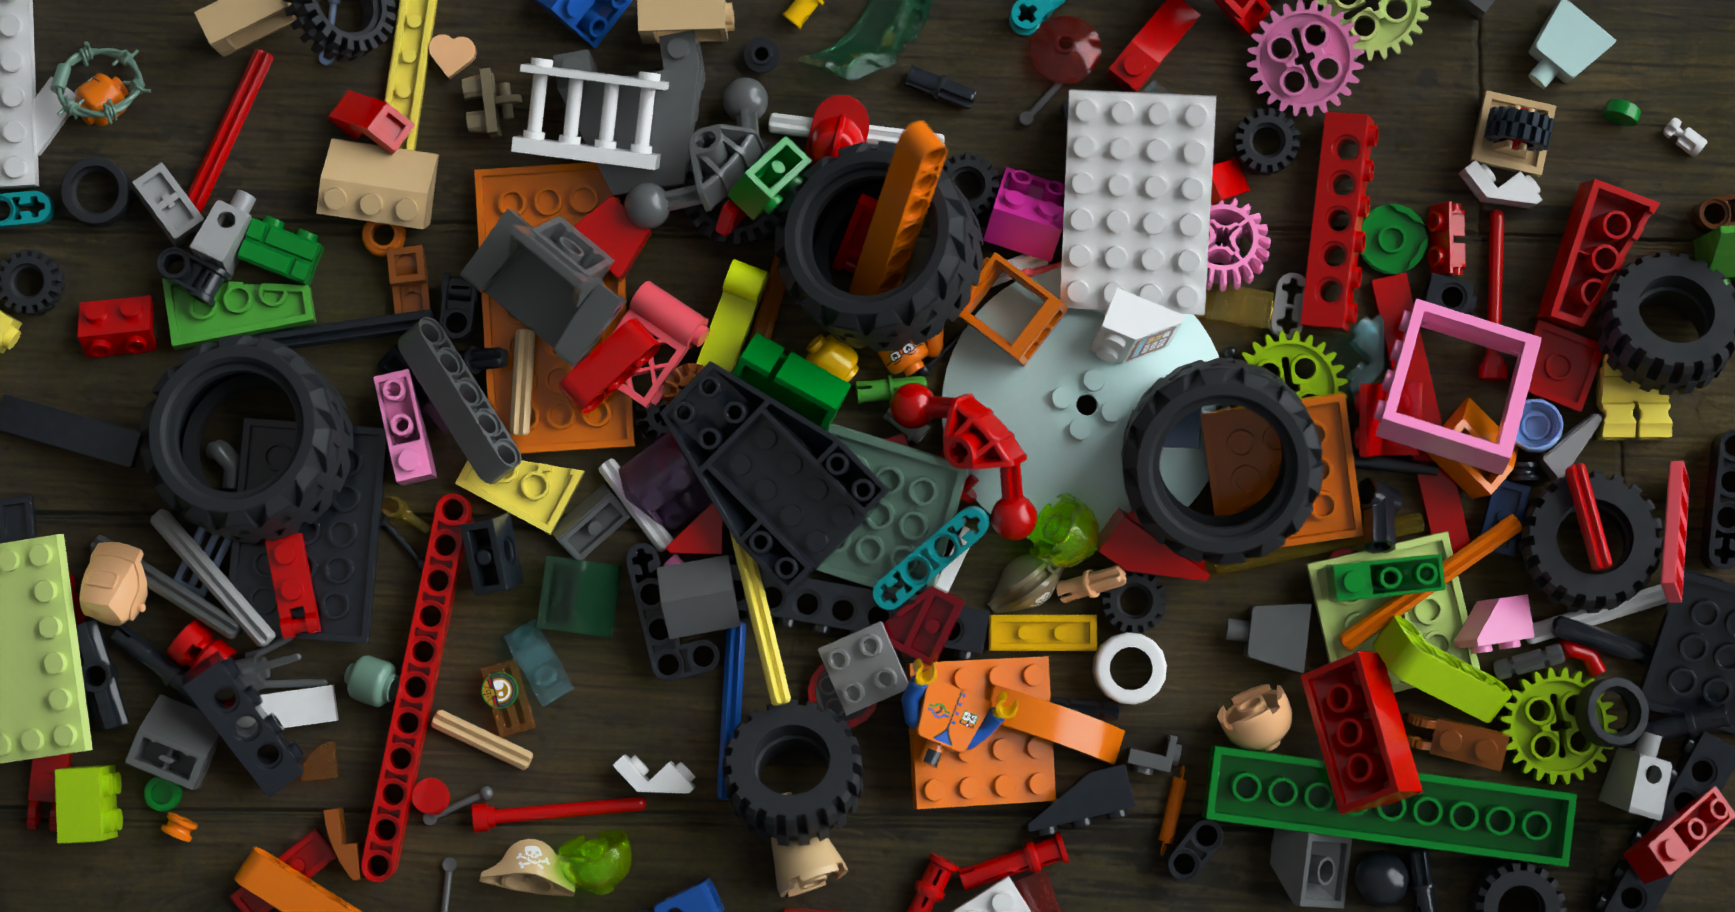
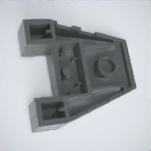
M694 30L659 36L663 70L651 73L661 74L660 81L669 82V89H655L649 146H652V153L661 154L659 169L651 170L597 163L614 198L627 196L634 186L641 183H654L663 189L685 185L690 161L689 141L694 133L695 122L698 120L700 96L706 79L701 45ZM588 49L553 55L554 66L557 68L597 73L596 63ZM638 74V75H633V76H627V77H635V78H638V77H639V74ZM556 76L557 89L566 104L569 78ZM584 80L578 129L588 145H594L595 139H599L605 82ZM621 84L619 86L613 141L617 142L616 148L630 150L631 144H635L641 87Z

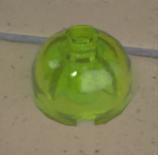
M1070 493L1060 494L1057 498L1061 501L1057 502L1053 508L1048 503L1038 514L1035 529L1029 535V539L1034 542V549L1029 548L1033 556L1050 566L1067 568L1081 563L1095 552L1099 525L1094 512L1085 503Z
M598 831L601 838L585 841L584 834L565 842L559 847L561 868L565 877L574 887L585 891H593L594 895H604L612 892L615 889L614 886L619 884L628 875L632 863V848L625 831Z

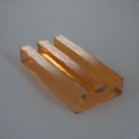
M517 658L481 668L484 681L493 672L505 673L504 669L511 668L512 675L519 686L518 696L526 723H519L514 703L507 707L512 724L510 728L506 727L502 710L492 707L500 738L536 727Z

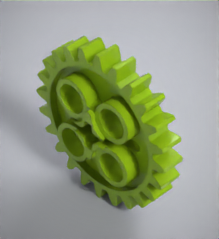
M1295 330L1291 340H1287L1284 331H1279L1278 341L1275 342L1269 334H1266L1265 346L1262 347L1254 341L1252 342L1255 351L1253 355L1245 352L1241 353L1247 364L1250 365L1275 364L1278 369V377L1284 380V382L1282 358L1287 357L1290 381L1298 385V390L1294 392L1299 398L1306 394L1320 396L1341 393L1338 391V386L1348 383L1347 379L1337 378L1336 376L1344 366H1332L1330 363L1337 354L1331 352L1324 355L1322 353L1326 346L1324 341L1316 347L1312 346L1313 335L1311 334L1303 342L1300 341L1299 331ZM1302 358L1310 359L1314 365L1312 375L1305 379L1299 378L1295 373V364Z
M1548 667L1545 668L1544 678L1537 671L1531 672L1532 683L1525 679H1519L1522 691L1510 689L1514 701L1513 703L1506 702L1503 706L1509 711L1508 716L1498 717L1499 721L1507 723V728L1499 731L1510 735L1507 750L1514 749L1515 751L1509 761L1517 763L1522 760L1523 764L1520 772L1526 774L1533 768V779L1540 781L1546 773L1548 784H1555L1558 775L1563 784H1570L1571 774L1577 780L1582 781L1584 780V768L1591 773H1596L1597 770L1593 761L1606 762V757L1601 753L1602 749H1614V747L1597 746L1586 739L1584 747L1579 751H1575L1570 744V739L1575 732L1580 730L1577 727L1575 715L1568 714L1565 709L1567 698L1572 695L1578 697L1581 690L1590 682L1595 681V679L1588 678L1581 683V671H1575L1569 678L1568 669L1564 667L1560 668L1557 677L1554 670ZM1603 692L1596 702L1595 712L1597 721L1604 731L1615 734L1618 732L1608 728V723L1617 720V716L1606 714V710L1613 705V702H1601L1600 698L1605 693ZM1551 694L1556 695V711H1554V707L1550 699ZM1536 700L1541 701L1545 708V713L1539 720H1534L1529 713L1530 705ZM1556 718L1559 721H1564V728L1559 729V734L1550 728L1551 724L1556 723ZM1545 736L1550 742V749L1546 755L1539 756L1535 751V742L1539 737ZM1559 738L1565 753L1563 758L1559 756Z

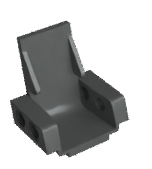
M507 209L463 269L460 276L482 294L484 292L552 346L554 348L553 352L572 368H575L584 360L627 302L624 298L618 297L607 288L602 280L615 260L560 215L534 228L522 219L517 211Z

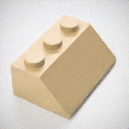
M332 138L320 178L316 213L425 229L431 223L439 154L398 148L391 155L379 145Z

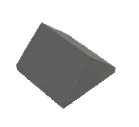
M729 555L657 568L660 601L669 639L741 626Z

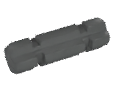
M1554 644L1547 646L1546 650L1543 651L1536 649L1512 656L1511 660L1507 658L1497 660L1493 663V668L1497 679L1503 680L1512 677V674L1515 673L1521 675L1546 668L1547 664L1551 666L1561 664L1565 661L1562 646Z

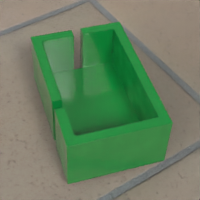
M756 332L741 355L733 374L828 431L851 384L793 352L787 356L783 353L784 347Z

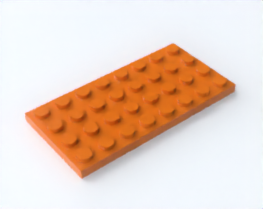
M587 162L474 170L479 247L507 209L517 211L520 214L519 216L534 228L559 215L572 226H575L609 197L613 196L597 163ZM615 197L621 203V198ZM608 271L602 279L604 285L618 297H622L627 301L625 278L621 282ZM484 292L482 294L485 348L501 347L508 352V364L505 367L486 369L487 397L510 434L515 332L518 329L529 328ZM627 302L587 356L614 332L627 313ZM536 334L530 433L526 436L510 434L520 453L531 454L636 447L633 399L617 389L593 411L581 415L558 388L561 380L573 368L553 352L554 348Z

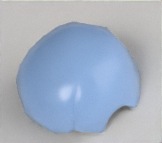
M1528 399L1525 401L1515 440L1517 447L1528 453H1542L1550 450L1558 443L1562 435L1563 418L1555 405L1543 399Z

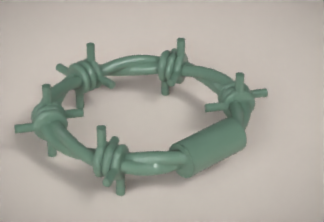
M85 41V47L83 49L80 48V52L73 54L65 63H59L56 67L51 91L56 93L60 104L63 106L57 115L60 116L63 112H66L71 116L73 115L74 119H77V116L106 117L109 124H112L111 118H114L116 121L117 114L124 111L134 98L143 92L151 93V89H144L145 83L142 74L133 59L139 51L136 49L131 54L127 49L121 51L114 48H90L89 42ZM102 54L116 58L111 64L112 66L120 62L124 67H131L134 71V79L132 81H123V84L130 85L129 90L131 92L127 98L115 105L111 99H108L109 104L106 105V102H103L102 110L93 111L79 107L85 101L84 99L76 103L72 99H68L67 95L63 96L71 72V66L80 61H83L85 66H89L88 61L92 60L93 56Z

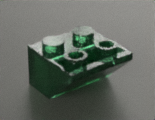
M546 556L536 628L612 638L622 566Z

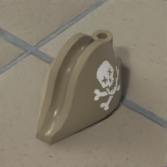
M1055 548L1016 557L1004 569L988 602V606L994 614L1040 606L1055 591L1069 556L1064 549Z

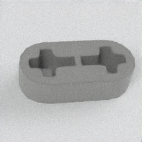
M1298 273L1285 274L1276 283L1269 322L1270 331L1276 339H1278L1279 331H1283L1281 326H1277V321L1284 319L1286 309L1291 310L1290 322L1296 323V328L1290 329L1288 334H1285L1287 340H1291L1294 330L1299 331V334L1302 331L1303 326L1300 324L1306 279ZM1290 280L1296 281V287L1301 288V293L1294 295L1292 304H1287L1288 292L1283 291L1282 286L1288 285Z

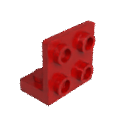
M1383 383L1360 384V391H1357L1355 395V410L1359 413V427L1356 428L1354 436L1355 447L1359 449V456L1422 455V450L1375 436L1379 420L1374 419V412L1379 399L1385 401L1387 391L1381 390ZM1404 383L1396 413L1422 420L1423 383Z

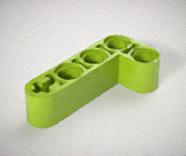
M1395 615L1373 642L1375 650L1388 669L1399 679L1486 723L1492 721L1512 696L1510 689L1494 676L1427 643L1419 630L1401 616Z

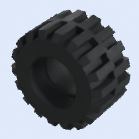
M1511 860V862L1501 861L1496 863L1497 866L1494 868H1486L1483 871L1485 875L1482 878L1477 877L1473 884L1476 885L1474 892L1470 891L1468 899L1472 900L1471 906H1468V912H1498V905L1502 895L1514 886H1524L1533 894L1535 900L1534 912L1567 911V908L1562 906V901L1566 900L1564 892L1559 891V883L1556 879L1550 877L1549 873L1542 868L1517 860Z

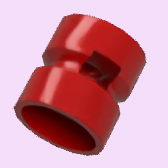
M195 619L177 636L168 648L167 654L180 666L189 665L193 668L216 651H219L224 659L228 657L233 659L237 651L222 638L215 640L213 638L214 631L205 623Z

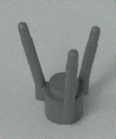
M278 638L265 647L246 652L245 658L235 660L242 673L239 676L246 687L252 685L257 691L265 688L326 686L328 681L326 679L265 680V678L270 677L271 668L301 659L299 653L267 661L266 657H261L293 639L284 640L283 638Z

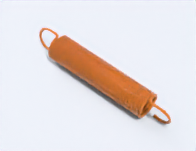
M1184 765L1179 773L1181 775L1183 769L1182 777H1172V784L1169 789L1167 805L1164 810L1165 814L1158 840L1165 841L1162 843L1161 856L1164 855L1166 849L1164 843L1173 844L1181 805L1188 782L1183 779Z

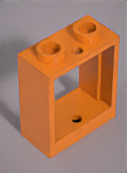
M995 252L991 258L986 257L983 260L978 285H971V299L958 317L1025 367L1069 309L1060 299ZM1003 272L1044 302L1013 344L1009 343L971 314Z

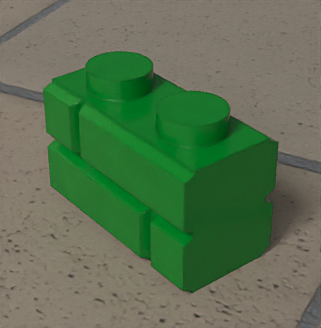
M266 215L263 221L253 218L237 258L309 286L324 251V246L316 242L318 236L300 228L297 229L296 234L283 229L284 222Z

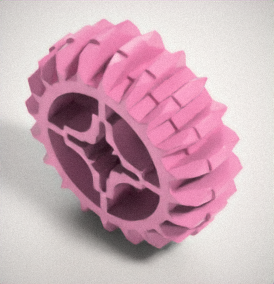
M1236 198L1231 200L1230 205L1224 204V200L1216 205L1211 204L1207 290L1213 287V283L1219 284V289L1222 293L1226 291L1227 283H1231L1238 290L1241 286V279L1250 284L1253 281V273L1260 274L1263 271L1262 262L1268 261L1269 252L1266 249L1270 248L1271 243L1269 237H1266L1268 227L1267 224H1259L1261 222L1260 213L1249 215L1251 210L1249 203L1241 209L1237 207L1238 201ZM1246 236L1251 249L1242 258L1239 254L1240 249L1237 246L1240 244L1241 239ZM1221 241V246L1215 244V242ZM1225 242L1228 246L1223 247L1222 243ZM1213 263H1222L1224 265H1216Z

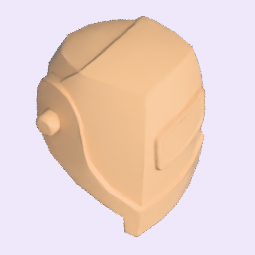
M119 542L97 544L91 554L90 563L81 584L80 607L85 616L92 617L108 625L120 626L127 621H134L139 612L145 611L148 589L147 579L141 564L144 555L141 549Z

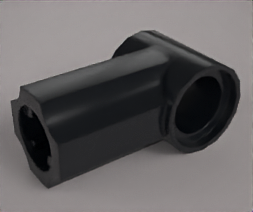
M1365 478L1357 485L1360 508L1363 509L1365 551L1373 554L1389 553L1396 549L1395 515L1402 505V494L1396 488L1372 478Z

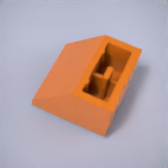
M1470 397L1463 401L1442 426L1495 443L1499 426ZM1514 444L1511 459L1502 475L1429 452L1426 453L1472 499L1492 495L1513 470L1519 447Z

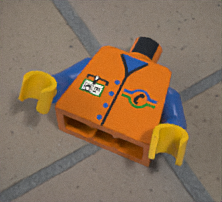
M917 659L913 663L915 675L911 677L901 698L905 723L909 726V734L925 741L918 761L934 768L939 767L945 749L953 753L962 754L965 750H972L988 738L1001 725L1004 719L1014 717L1018 711V700H1015L1008 707L1002 705L1007 698L1006 692H1000L996 697V707H991L993 702L936 679L937 670L934 662H932L928 671L923 672L921 659Z

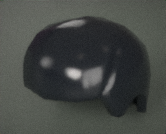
M1383 850L1368 853L1358 862L1354 873V885L1363 902L1383 909L1395 906L1405 897L1409 884V875L1406 866L1398 856Z

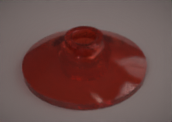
M1058 16L1045 21L1035 31L1030 43V57L1035 69L1044 78L1060 84L1075 83L1088 77L1097 67L1101 57V42L1097 32L1086 21L1073 16ZM1070 41L1072 46L1069 49H1062L1059 43Z

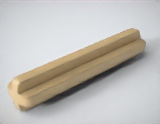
M518 329L515 332L509 432L517 436H526L530 433L536 334L531 329Z
M438 710L434 715L431 723L433 728L521 770H526L529 767L533 758L531 751L444 710Z

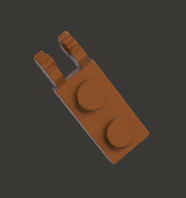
M1409 713L1407 722L1417 727L1435 729L1432 740L1412 734L1406 735L1410 747L1429 750V753L1501 772L1510 737L1509 734L1443 717L1436 719L1421 714Z

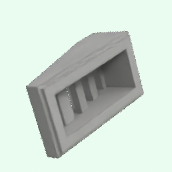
M1599 414L1586 416L1564 434L1554 447L1541 453L1536 458L1537 460L1535 461L1539 462V466L1552 481L1565 476L1566 468L1574 463L1603 420Z

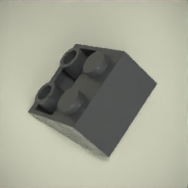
M160 694L139 727L125 763L191 790L198 789L203 784L221 736L200 709Z

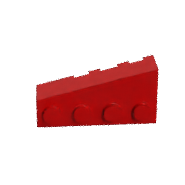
M1597 179L1580 183L1536 318L1566 329L1584 327L1606 292L1608 283L1615 272L1621 268L1626 260L1624 259L1633 243L1639 239L1644 231V225L1651 214L1655 213L1660 203Z

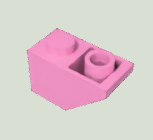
M1528 594L1477 601L1454 641L1455 649L1470 647L1471 654L1493 651L1492 644L1498 643L1499 649L1521 647V639L1533 638L1534 630Z

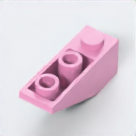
M410 369L373 377L396 482L404 486L438 478Z

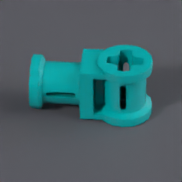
M1018 0L1012 7L1009 26L1019 36H1031L1036 33L1040 24L1048 19L1053 11L1067 0ZM1021 12L1025 15L1030 12L1033 14L1031 23L1027 19L1022 22L1019 20Z

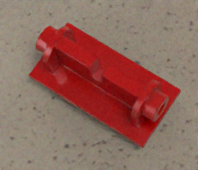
M1448 201L1429 206L1427 225L1430 234V250L1428 253L1430 274L1462 276L1463 269L1466 268L1465 243H1454V237L1465 236V211L1461 210L1460 203Z

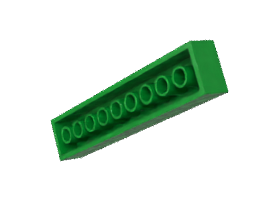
M1211 745L1202 817L1210 820L1569 867L1577 794L1417 772L1423 792L1392 804L1339 814L1324 760Z

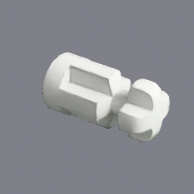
M1673 118L1664 128L1663 134L1667 138H1670L1672 135L1678 137L1676 145L1695 158L1708 141L1690 127L1683 131L1679 128L1682 121L1678 118Z

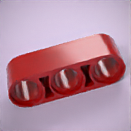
M637 318L630 319L561 380L558 388L581 415L588 414L644 366L658 352L660 344Z

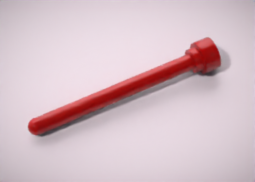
M1496 209L1490 214L1487 321L1502 325L1504 213ZM1486 347V357H1483L1482 364H1479L1478 379L1484 381L1507 380L1508 365L1504 364L1501 352Z
M643 797L504 809H495V806H488L487 803L472 804L474 833L489 832L490 828H495L496 824L637 812L643 811L647 806V802Z

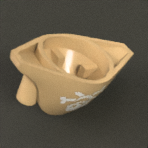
M525 839L514 843L497 865L481 873L479 880L480 882L533 894L573 897L575 893L574 885L564 876L566 857L556 855L548 844L536 839Z

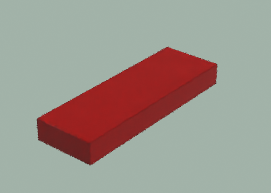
M317 828L278 857L279 860L310 879L337 858L333 848ZM244 887L239 888L229 896L241 912H269L274 908V906Z

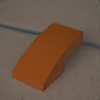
M416 245L386 249L395 314L432 310L423 246Z
M344 808L323 810L328 836L339 862L352 880L365 878L361 870L363 857L362 841L347 843Z

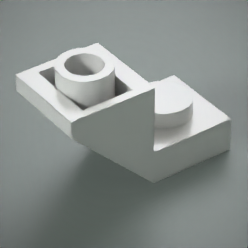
M1477 160L1458 173L1480 202L1530 209L1543 200L1538 194L1541 190L1536 181L1529 175L1524 176L1521 171L1499 188L1494 184L1496 177L1487 165H1480Z
M625 754L613 764L637 792L690 793L696 787L691 782L695 776L682 762L675 765L670 761L652 779L646 776L649 769L636 755L630 759Z

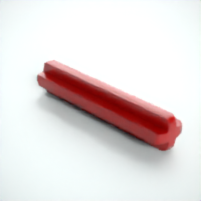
M1583 463L1571 465L1566 468L1565 473L1591 568L1593 570L1609 568L1612 565V560L1586 465Z

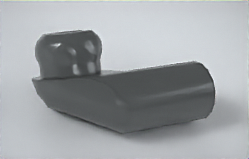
M221 439L211 441L206 446V456L209 459H214L223 468L222 488L237 489L240 454L227 441Z

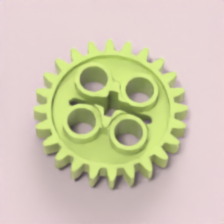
M1317 0L1318 6L1325 8L1328 4L1332 5L1330 13L1332 17L1340 12L1346 14L1366 4V0H1356L1351 5H1344L1339 0ZM1381 0L1378 3L1379 9L1377 11H1373L1371 7H1368L1348 20L1342 18L1340 23L1344 26L1353 22L1355 25L1362 18L1372 20L1375 24L1374 32L1366 37L1361 36V39L1353 44L1354 49L1364 50L1370 62L1373 59L1374 52L1378 51L1383 60H1387V49L1392 48L1399 55L1401 54L1400 42L1403 41L1405 44L1412 46L1413 41L1409 34L1411 32L1419 35L1422 34V29L1416 23L1417 21H1428L1429 17L1420 12V9L1430 7L1431 1ZM1393 1H1401L1407 7V13L1400 19H1393L1386 12L1388 4ZM1354 26L1348 32L1350 37L1358 35L1355 32ZM1321 27L1320 31L1321 33H1324L1325 30L1323 27Z

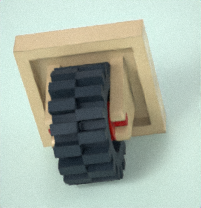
M1486 90L1483 94L1469 162L1477 160L1481 165L1485 164L1518 173L1521 171L1523 174L1540 177L1550 145L1556 106Z

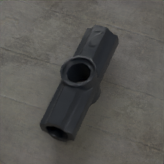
M92 620L76 625L84 688L98 732L131 723L118 683V669L111 661L100 622ZM97 666H101L106 672L105 682L100 686L96 685L91 677L93 669Z

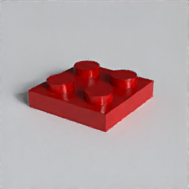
M1537 320L1531 334L1542 337L1528 394L1580 413L1603 356L1598 347V342L1547 322Z

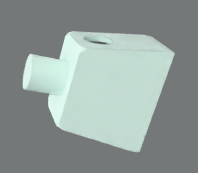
M1560 0L1552 9L1528 51L1539 62L1528 77L1543 89L1548 86L1555 76L1567 84L1608 50L1617 40L1570 1Z

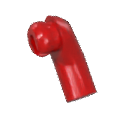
M1566 639L1557 642V644L1562 646L1565 660L1569 657L1582 660L1591 678L1607 670L1596 649Z

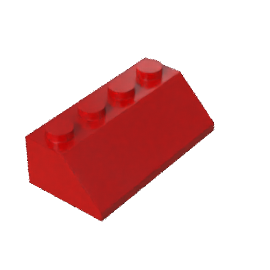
M1357 651L1300 676L1339 814L1392 804L1423 792L1387 667L1378 653Z

